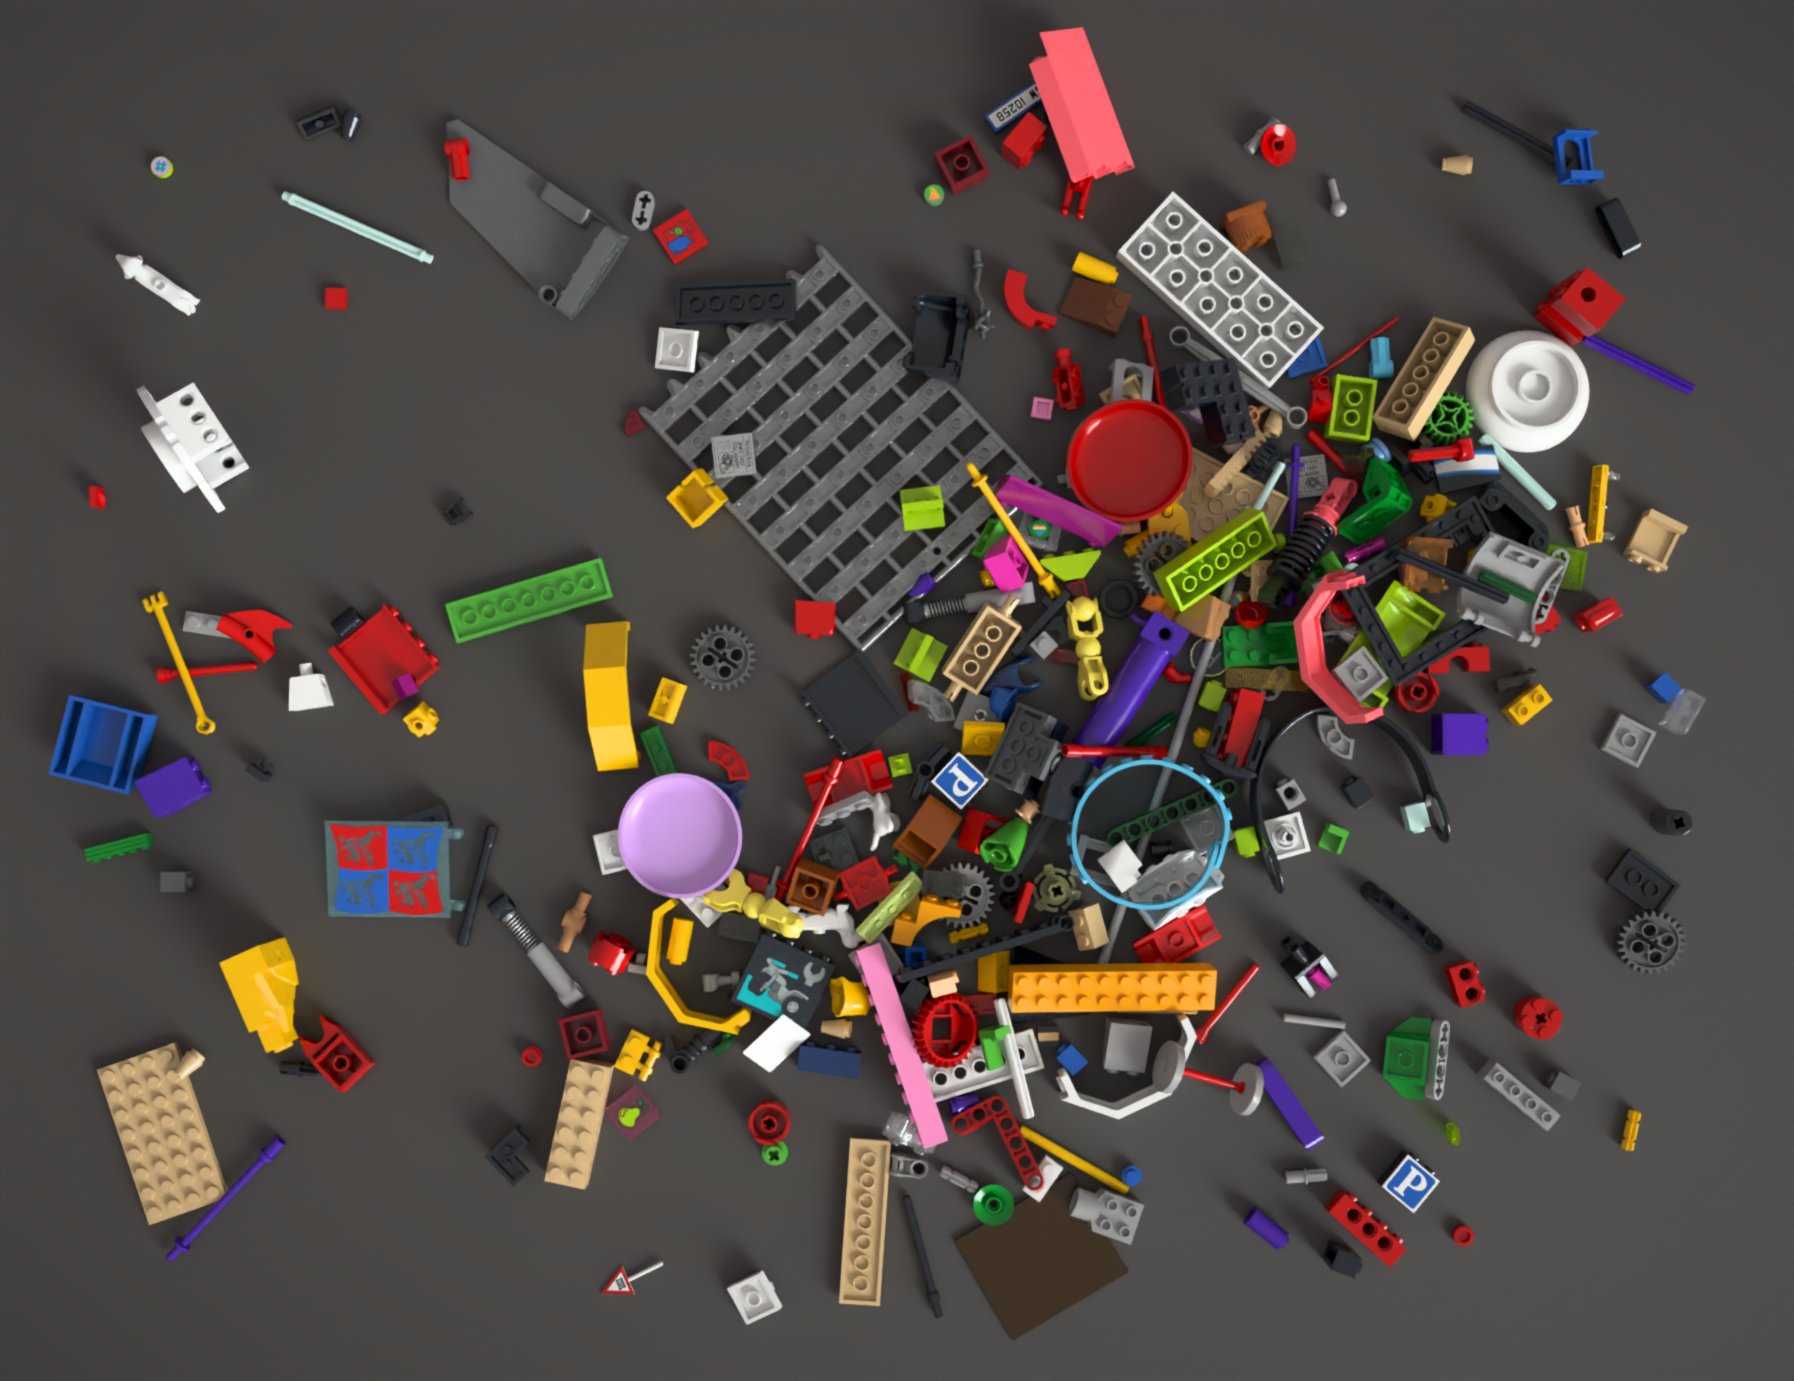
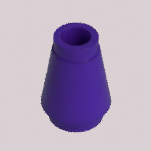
M930 573L921 574L914 586L908 591V594L913 598L935 589L934 586L937 582Z
M977 1094L954 1096L952 1099H948L952 1115H958L980 1103Z

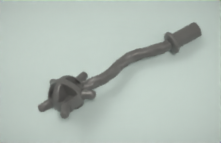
M974 250V265H972V268L976 269V275L973 282V292L978 299L979 315L976 312L972 313L974 319L968 331L975 330L981 334L982 339H985V332L990 328H995V325L991 324L989 318L991 311L987 310L985 313L984 299L979 291V282L982 268L984 267L981 260V251Z

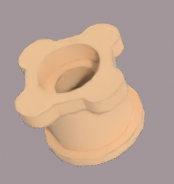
M1025 799L1024 801L1026 802L1019 810L1016 808L1015 812L1031 825L1032 818L1037 813H1040L1038 810L1040 805L1032 799L1029 801Z

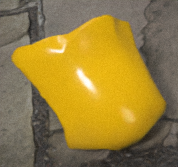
M844 977L829 979L832 1013L836 1017L866 1016L871 1008L868 994L871 993L868 987L864 986L863 981L858 983L850 982Z

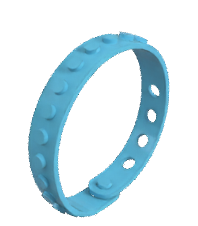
M1141 755L1140 760H1132V757L1120 760L1121 764L1117 766L1108 765L1101 770L1102 774L1097 778L1093 776L1085 784L1087 788L1082 798L1076 803L1072 823L1068 822V824H1071V833H1067V846L1072 847L1073 854L1069 856L1072 865H1077L1081 872L1078 874L1079 878L1084 884L1089 883L1106 898L1130 908L1141 910L1163 909L1187 900L1205 884L1213 867L1219 869L1223 860L1230 832L1229 820H1232L1230 808H1226L1223 802L1225 797L1219 789L1214 790L1210 785L1211 781L1203 774L1200 776L1193 773L1194 768L1184 763L1182 766L1174 764V759L1162 757L1161 761L1153 760V755ZM1143 764L1169 767L1194 779L1214 799L1222 820L1220 840L1214 839L1212 845H1209L1206 853L1208 859L1199 878L1183 893L1159 902L1130 901L1106 891L1091 879L1085 871L1077 850L1076 832L1079 815L1090 793L1099 783L1115 772Z

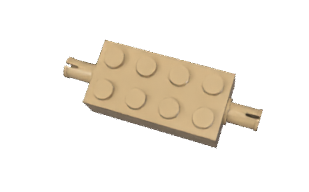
M1009 593L1001 608L998 609L988 602L984 603L942 667L943 675L952 680L945 693H943L946 699L949 698V701L954 702L962 687L978 695L1022 628L1020 622L1011 616L1014 608L1020 602L1019 598Z

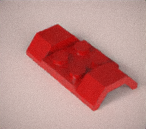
M881 749L845 760V764L838 776L840 778L839 782L832 785L823 808L862 791L872 795L893 788ZM829 766L803 774L813 806H815L825 783L823 775L824 772L828 771Z
M1203 903L1188 911L1184 916L1176 917L1156 930L1152 929L1149 931V934L1132 944L1142 963H1178L1222 937L1213 924Z

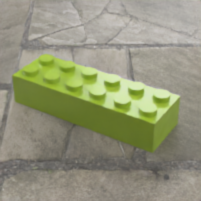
M1249 507L1153 574L1168 606L1182 612L1278 545L1264 512Z

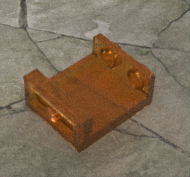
M1406 537L1404 549L1446 566L1448 548H1453L1454 540ZM1403 562L1401 586L1408 587V591L1421 592V588H1428V593H1441V589L1448 590V586L1444 585L1445 579Z

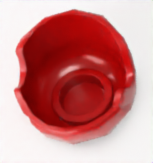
M1244 600L1235 608L1236 621L1247 629L1258 628L1268 616L1267 607H1262L1258 601Z

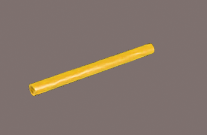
M1022 1125L1020 1127L1024 1138L1123 1195L1127 1193L1129 1186L1026 1126Z

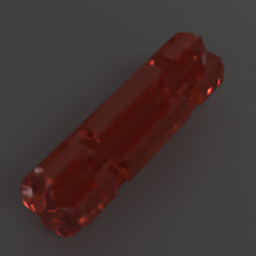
M909 672L901 674L900 679L901 683L904 684L903 690L906 700L909 702V711H918L920 706L916 701L917 696L914 685L911 683V674Z

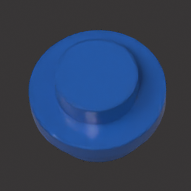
M1128 1165L1123 1169L1121 1176L1126 1185L1136 1186L1141 1182L1142 1172L1137 1166Z

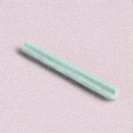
M1486 433L1480 437L1478 441L1482 446L1493 444L1497 461L1547 510H1551L1557 504L1489 434Z

